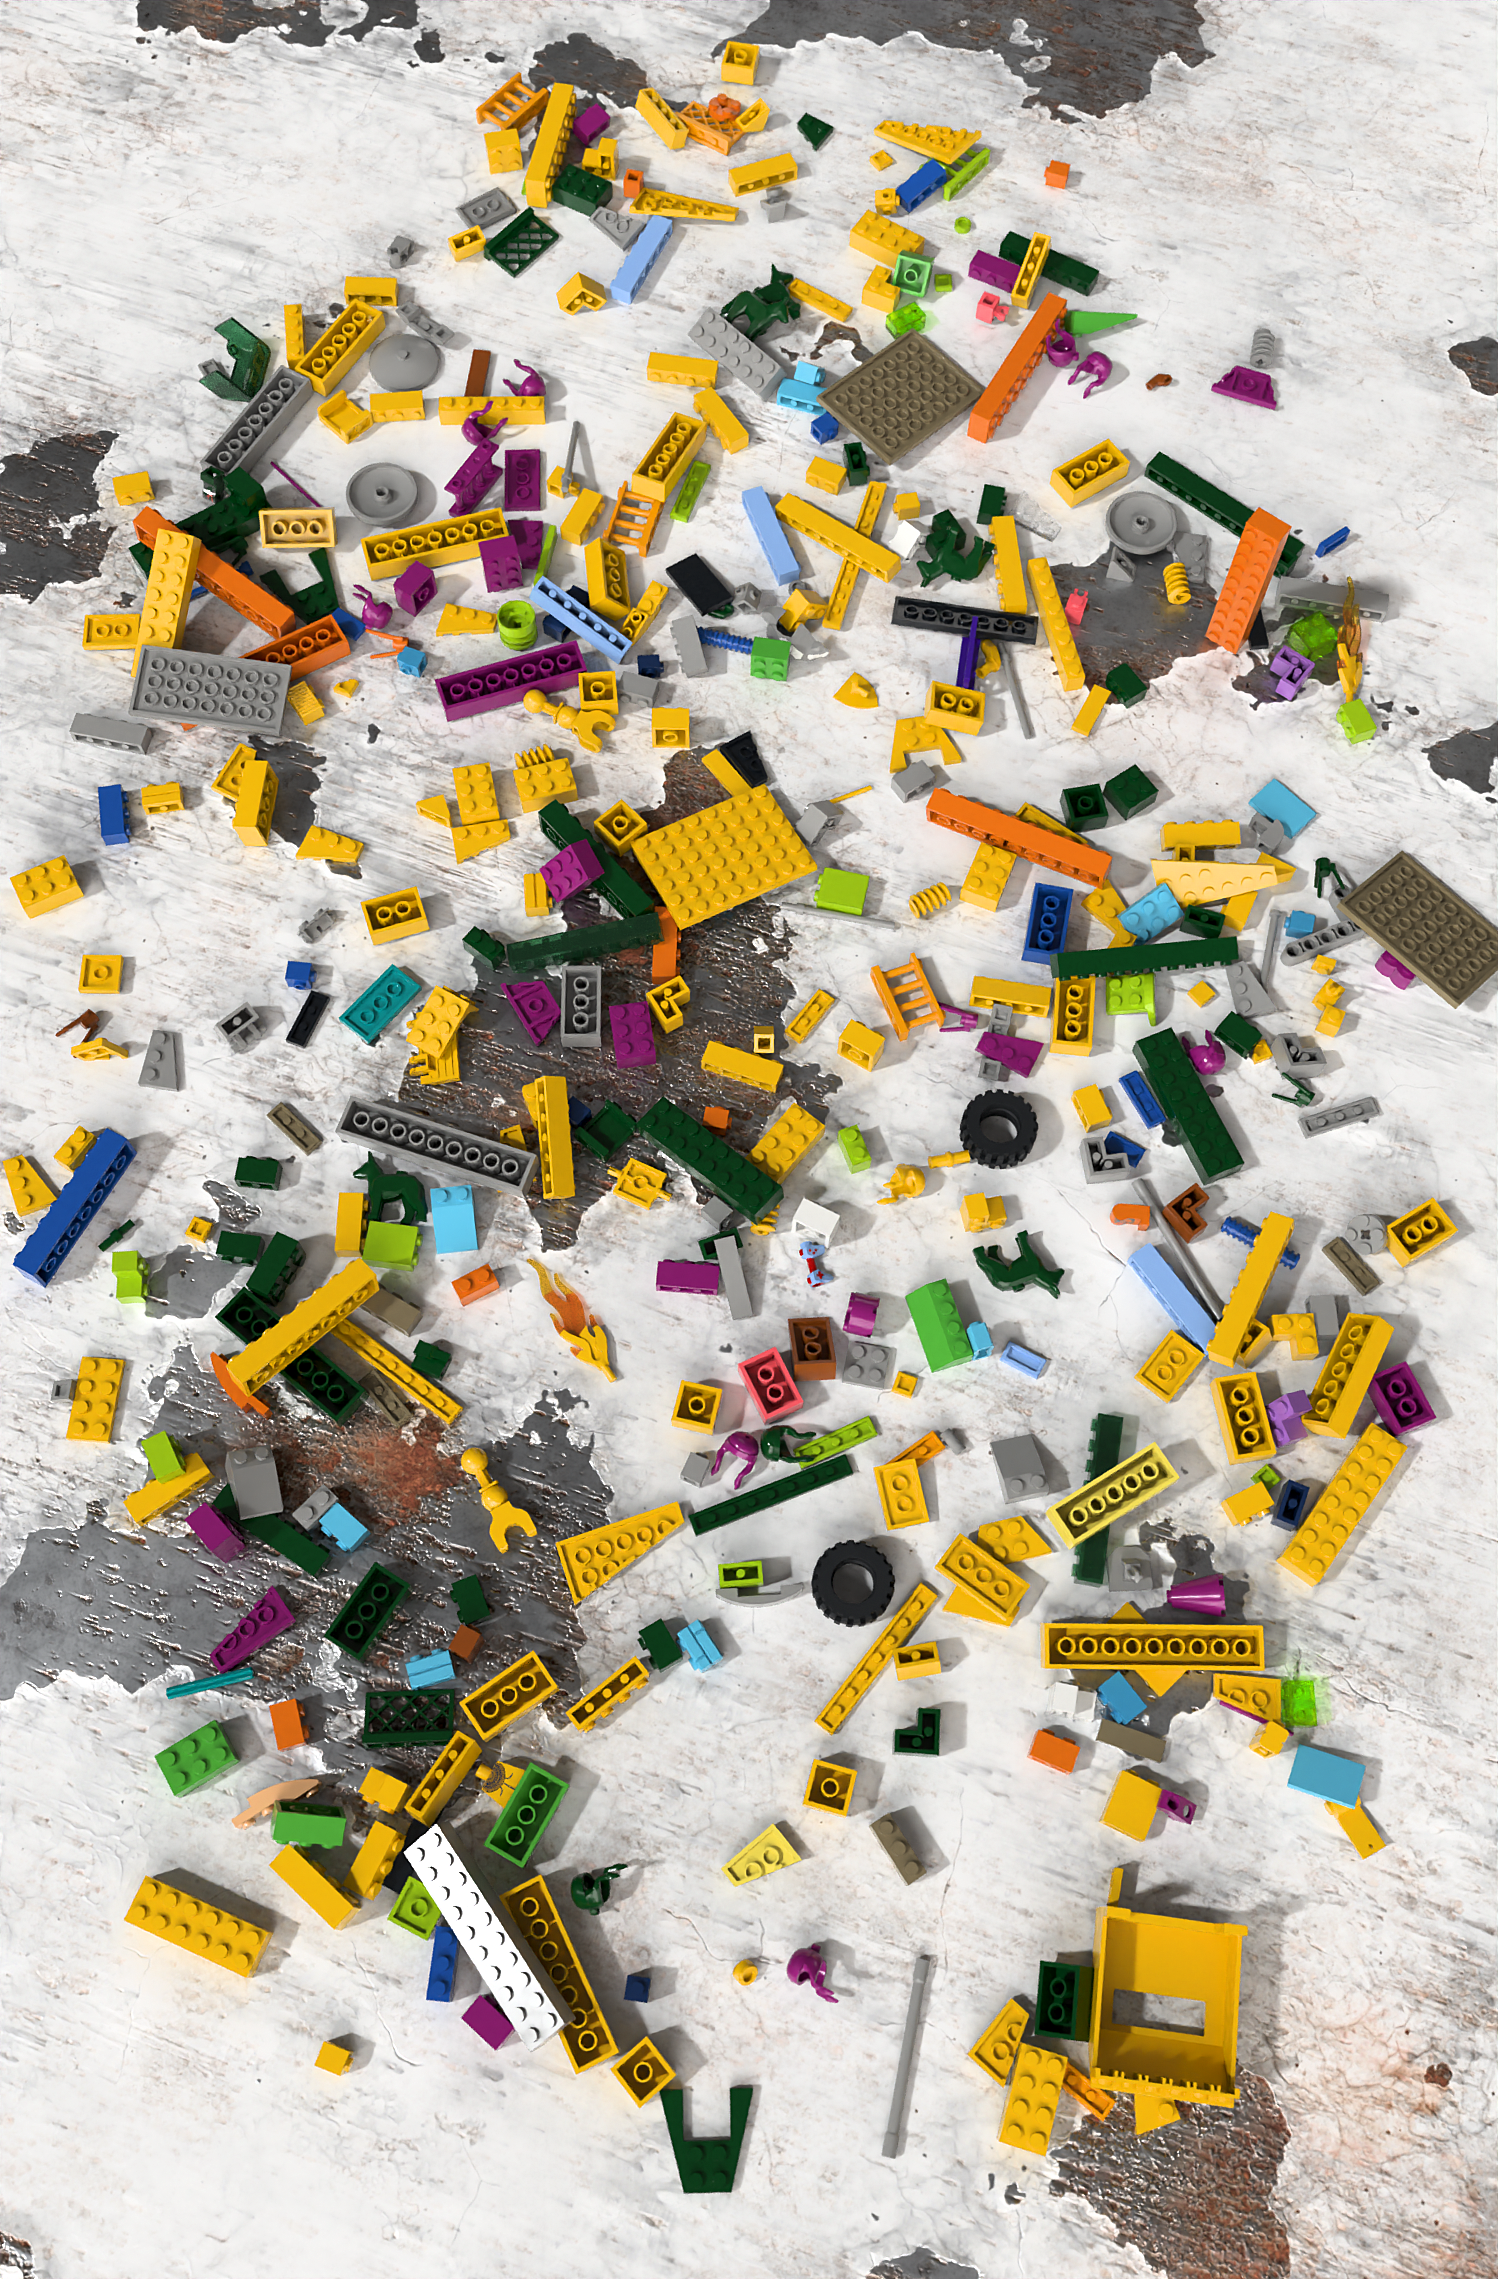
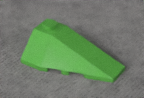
M1067 311L1063 320L1065 321L1064 327L1067 333H1072L1073 337H1082L1083 334H1090L1135 319L1137 314Z

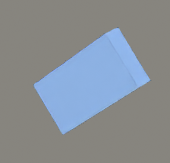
M1009 1341L1000 1361L1037 1380L1046 1359Z

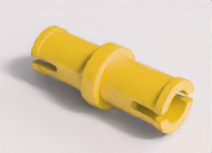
M968 1150L954 1153L948 1151L943 1155L928 1156L930 1169L943 1166L949 1168L953 1167L954 1164L970 1162Z

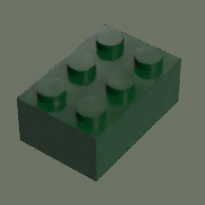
M571 164L566 166L552 185L554 202L589 217L592 216L599 206L605 208L613 198L612 182Z
M278 1231L276 1232L246 1283L250 1292L258 1299L274 1307L284 1299L286 1288L293 1283L297 1269L302 1267L306 1260V1253L299 1241Z
M1040 1960L1034 2035L1089 2043L1094 1968Z

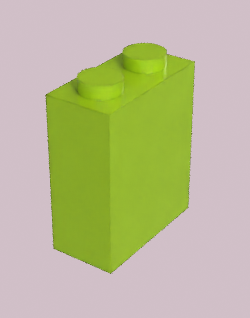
M825 867L823 874L820 873L818 878L820 889L816 890L814 895V901L817 902L816 908L861 916L870 876Z
M370 1221L362 1260L372 1267L413 1272L414 1266H417L419 1262L417 1251L418 1246H422L423 1234L420 1233L418 1227Z

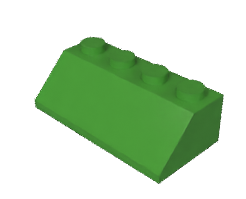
M946 1278L926 1284L905 1296L932 1373L972 1360L973 1352Z
M530 1762L486 1839L484 1846L524 1869L569 1790L570 1785Z

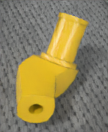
M985 639L981 642L980 648L985 656V663L975 670L976 675L981 679L991 672H997L1001 667L998 649L990 639Z

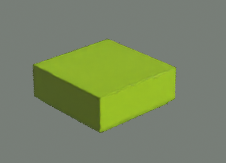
M951 274L934 275L935 292H952Z
M1268 1464L1264 1465L1250 1478L1255 1484L1262 1481L1267 1491L1282 1480Z

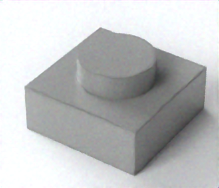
M73 1379L54 1381L50 1401L55 1404L73 1402L77 1382Z

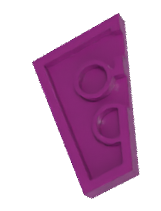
M508 520L511 534L515 537L522 569L537 570L542 552L543 521Z
M984 1032L975 1051L992 1060L1002 1062L1001 1065L1027 1078L1044 1043Z

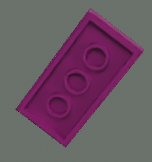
M540 449L505 450V512L541 511Z

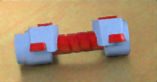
M811 1241L801 1243L799 1253L802 1259H806L810 1274L807 1276V1282L812 1288L830 1282L834 1277L817 1269L814 1259L825 1253V1246L812 1245Z

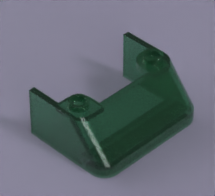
M231 317L214 328L216 332L228 340L226 345L227 351L235 359L231 378L229 379L216 369L201 378L199 382L221 399L250 402L263 386L271 351L266 343Z

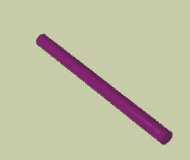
M1220 1700V1705L1262 1724L1269 1722ZM1285 1728L1286 1730H1288L1289 1736L1292 1737L1294 1732Z

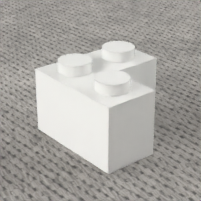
M904 520V522L899 524L895 537L889 541L887 550L896 553L900 557L902 564H909L918 548H925L927 536L934 532L920 521Z
M1060 1679L1059 1682H1055L1050 1687L1046 1714L1090 1723L1094 1717L1097 1693H1092L1090 1688L1074 1686L1072 1681Z

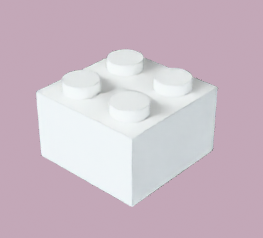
M803 1198L793 1217L791 1232L818 1245H824L828 1249L838 1231L840 1215L832 1208L826 1209L820 1206L813 1199L807 1200Z

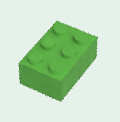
M217 1720L211 1721L154 1756L174 1796L182 1798L240 1762L221 1722Z
M275 1800L270 1824L272 1840H276L278 1844L299 1842V1845L310 1847L313 1844H322L324 1848L334 1849L336 1846H342L347 1818L343 1807Z

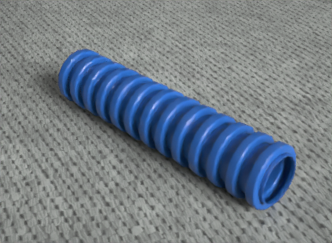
M702 626L697 627L702 644L707 643L709 646L713 644V647L717 645L719 648H729L730 651L734 649L735 652H746L747 655L752 652L754 642L752 638L748 640L746 637H736L735 634L731 636L730 633H719L718 630L715 632L714 629L708 630V628L703 629Z
M1231 1216L1227 1217L1221 1227V1232H1227L1226 1235L1228 1236L1231 1234L1232 1238H1238V1241H1243L1245 1245L1249 1244L1250 1248L1255 1247L1253 1246L1254 1239L1257 1234L1260 1235V1232L1256 1233L1254 1232L1255 1229L1252 1228L1250 1230L1249 1226H1243L1242 1222L1239 1224L1236 1219L1232 1220ZM1286 1247L1279 1264L1282 1262L1284 1263L1283 1266H1289V1269L1292 1270L1297 1265L1300 1254L1297 1253L1296 1255L1295 1251H1289V1248Z

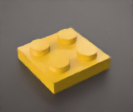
M83 955L79 992L120 994L123 956Z

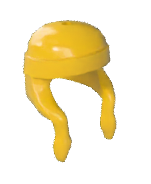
M898 1164L894 1169L896 1173L892 1175L890 1182L883 1185L886 1188H890L892 1198H883L877 1201V1203L881 1205L895 1203L901 1194L908 1198L919 1196L925 1188V1176L922 1170L916 1166Z

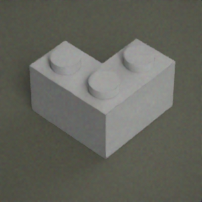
M829 800L810 803L804 809L805 814L796 822L794 830L807 847L817 846L825 832L835 829L845 813Z
M1297 1033L1278 1034L1270 1047L1282 1080L1286 1079L1282 1076V1072H1285L1293 1079L1318 1077L1327 1064L1321 1047L1302 1048Z
M1103 1136L1084 1138L1079 1149L1087 1184L1127 1179L1130 1173L1127 1153L1107 1155Z

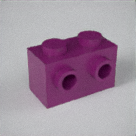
M596 103L592 107H588L581 117L575 118L572 132L587 146L609 127L611 117Z

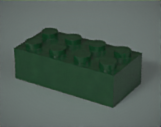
M374 1562L323 1637L361 1663H364L413 1592V1587L377 1562Z

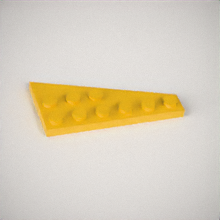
M884 120L874 129L876 136L950 165L982 137L981 131L975 130V133L967 132V129L952 131L951 127L934 125L919 127V124L916 123L908 126L903 125V122Z
M643 187L630 205L629 213L715 219L730 222L735 221L739 208Z
M1150 858L1156 885L1166 883L1181 909L1187 908L1188 904L1195 906L1278 884L1273 864L1219 863L1218 861L1199 860L1175 861V859L1157 860Z
M678 1501L555 1543L575 1606L684 1524Z

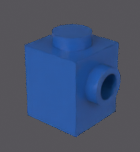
M828 412L811 422V435L821 445L834 439L838 435L839 424L837 419Z
M288 961L285 975L288 987H294L298 990L312 989V984L316 982L317 972L314 970L312 963Z

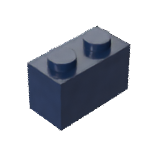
M1290 1479L1283 1484L1270 1524L1290 1532L1294 1530L1298 1525L1310 1487Z

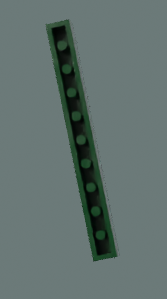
M1160 451L1147 464L1145 477L1241 538L1246 522L1255 511L1250 510L1241 502L1236 501ZM1289 534L1284 548L1300 557L1305 544Z
M1237 936L1056 953L1050 955L1052 978H1059V981H1069L1072 976H1077V979L1080 980L1088 979L1089 975L1095 974L1096 978L1107 977V973H1113L1114 976L1126 975L1125 971H1131L1132 974L1143 973V969H1149V972H1160L1161 968L1167 967V971L1179 970V966L1184 965L1185 969L1197 968V964H1202L1203 967L1214 966L1215 962H1220V966L1230 965L1233 960L1239 959Z

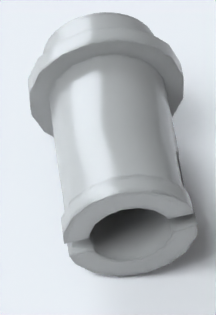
M948 1428L940 1435L941 1441L945 1442L954 1452L955 1456H957L966 1447L954 1434L955 1431Z

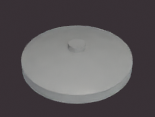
M398 334L382 340L375 346L369 358V367L374 381L387 391H419L434 380L439 369V361L435 348L424 338L412 334Z
M375 463L360 469L351 477L346 488V499L349 509L359 520L372 525H389L404 519L412 512L417 503L418 490L413 476L403 467L392 463Z
M1136 491L1123 494L1111 503L1105 518V528L1109 538L1119 548L1130 553L1145 555L1156 553L1170 544L1176 532L1177 518L1173 508L1163 498L1149 492Z

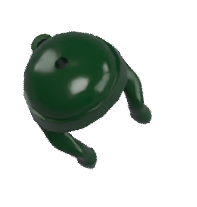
M776 1425L767 1428L761 1434L760 1448L762 1455L767 1460L772 1462L782 1460L787 1463L810 1462L814 1460V1457L810 1455L793 1457L782 1436L788 1434L796 1439H811L816 1436L815 1432L797 1433L789 1425Z
M618 1863L606 1867L603 1875L598 1876L596 1880L587 1872L574 1877L570 1887L574 1904L582 1910H588L591 1916L599 1915V1908L604 1905L610 1896V1879L620 1877L619 1873H613L612 1871L627 1868V1864Z

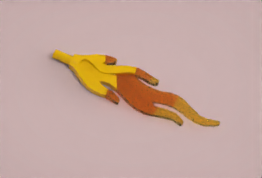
M1350 576L1347 577L1348 595L1343 606L1345 625L1339 626L1337 637L1338 653L1340 656V660H1337V667L1343 692L1346 694V703L1353 701V695L1356 694L1357 687L1361 681L1363 657L1362 652L1358 653L1361 643L1360 605L1357 603L1353 606L1355 592Z
M527 1259V1262L535 1268L539 1275L540 1290L543 1298L557 1310L563 1320L564 1327L559 1324L555 1315L550 1313L556 1331L564 1340L582 1349L578 1350L570 1347V1352L580 1361L596 1367L599 1371L602 1370L609 1382H614L617 1377L609 1367L607 1339L603 1330L596 1323L594 1316L590 1314L589 1318L595 1337L587 1329L584 1309L579 1298L559 1280L558 1274L554 1273L555 1285L566 1297L567 1302L562 1300L553 1291L545 1269L539 1263Z

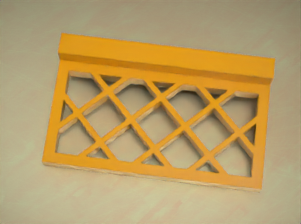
M692 101L680 113L675 112L689 130L687 137L726 156L730 153L731 147L745 134L736 121L725 119L724 122L712 117L706 118L705 116H710L708 107Z

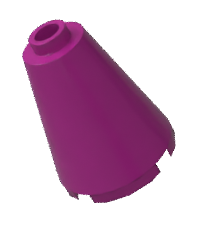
M1216 1573L1171 1585V1590H1167V1603H1172V1608L1226 1617V1612L1221 1611L1225 1610L1223 1580H1219L1223 1579V1573Z

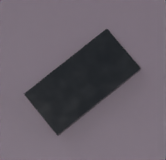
M696 553L665 568L666 574L702 617L733 601V596Z

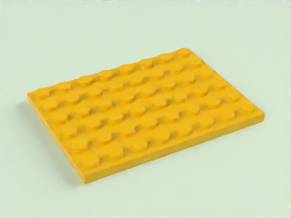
M765 784L630 842L631 849L680 930L817 870V864Z

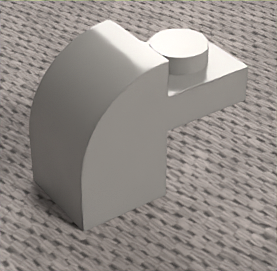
M1257 812L1249 823V827L1260 835L1254 848L1271 856L1278 849L1283 839L1284 828L1278 819L1271 823L1267 817Z

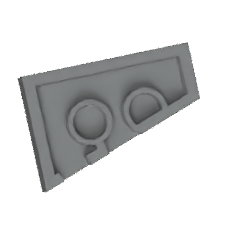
M600 206L588 219L623 251L626 250L646 226L643 221L634 220L629 216L617 214L615 211Z

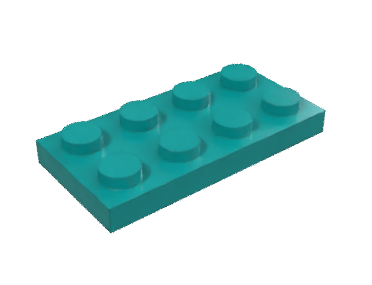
M392 964L339 1017V1020L369 1044L408 1005L422 988Z

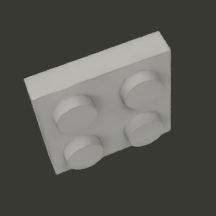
M849 1341L842 1383L883 1390L890 1349Z

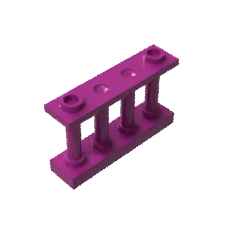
M484 438L444 487L446 491L455 495L456 502L449 509L450 516L455 518L471 514L503 474L502 468L492 463V456L499 449V445Z

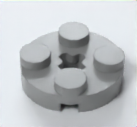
M1374 1214L1358 1215L1349 1222L1345 1238L1350 1246L1362 1255L1377 1253L1387 1244V1226L1380 1217ZM1364 1231H1370V1239L1364 1237Z

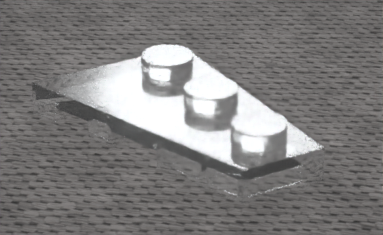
M1026 491L1022 492L1007 516H1014L1015 524L1050 542L1055 540L1062 528V525L1048 512H1044L1035 500L1032 501L1028 497Z

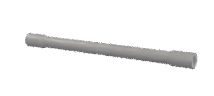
M1143 1179L1135 1180L1131 1185L1145 1206H1150L1151 1216L1205 1303V1307L1214 1322L1223 1319L1222 1309L1201 1279L1152 1198Z
M916 1958L913 1986L894 2094L881 2154L895 2159L905 2093L924 1985L927 1980L930 1963L929 1960Z

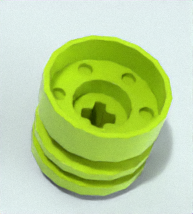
M513 600L503 604L498 609L497 620L501 642L504 646L518 651L533 646L538 637L534 608L525 601Z

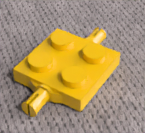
M630 1158L627 1166L622 1170L612 1166L608 1169L607 1174L618 1178L613 1194L648 1211L658 1197L668 1202L672 1198V1193L662 1190L667 1174L640 1161Z

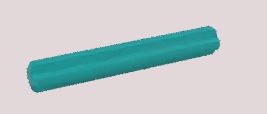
M247 1667L168 1687L166 1695L168 1699H174L253 1679L254 1670L252 1667Z

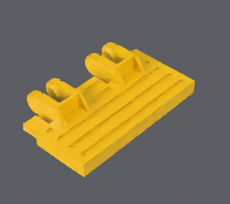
M421 1012L416 1013V1020H410L406 1023L407 1028H413ZM458 1030L441 1060L418 1048L419 1055L409 1058V1064L412 1065L426 1063L425 1066L410 1069L411 1076L426 1075L420 1077L422 1086L461 1081Z

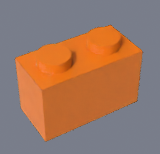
M488 1263L451 1282L463 1307L500 1288Z
M294 1698L270 1705L269 1708L278 1750L285 1752L308 1745L307 1739L310 1738V1731L308 1725H304L303 1716H306L304 1704Z
M1043 1728L1042 1731L1037 1730L1035 1732L1027 1758L1069 1775L1072 1773L1080 1747L1075 1745L1076 1742L1066 1737H1063L1062 1740L1055 1737L1053 1731Z

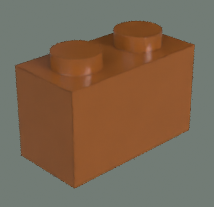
M461 1624L448 1649L455 1656L473 1664L485 1640L481 1636L480 1629L471 1624H468L467 1627Z

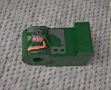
M210 466L200 473V479L204 481L203 498L215 504L221 501L224 495L223 471Z

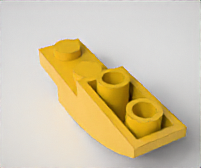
M654 580L650 583L637 607H633L619 630V633L633 642L631 647L652 624L661 610V603L669 592L667 587Z

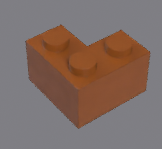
M1197 1183L1168 1203L1162 1211L1164 1218L1187 1244L1202 1234L1208 1226L1197 1211L1205 1206L1209 1196Z

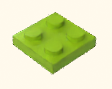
M409 1876L387 1920L428 1941L442 1912L425 1885Z

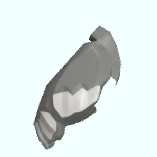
M768 606L762 611V618L767 622V637L769 639L791 642V659L813 661L828 655L829 650L821 642L816 641L802 623L798 626L792 637L785 636L778 631L781 625L777 620L786 610L777 606Z

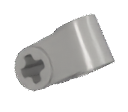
M399 235L395 237L387 249L391 268L400 269L404 266L414 252L415 242Z

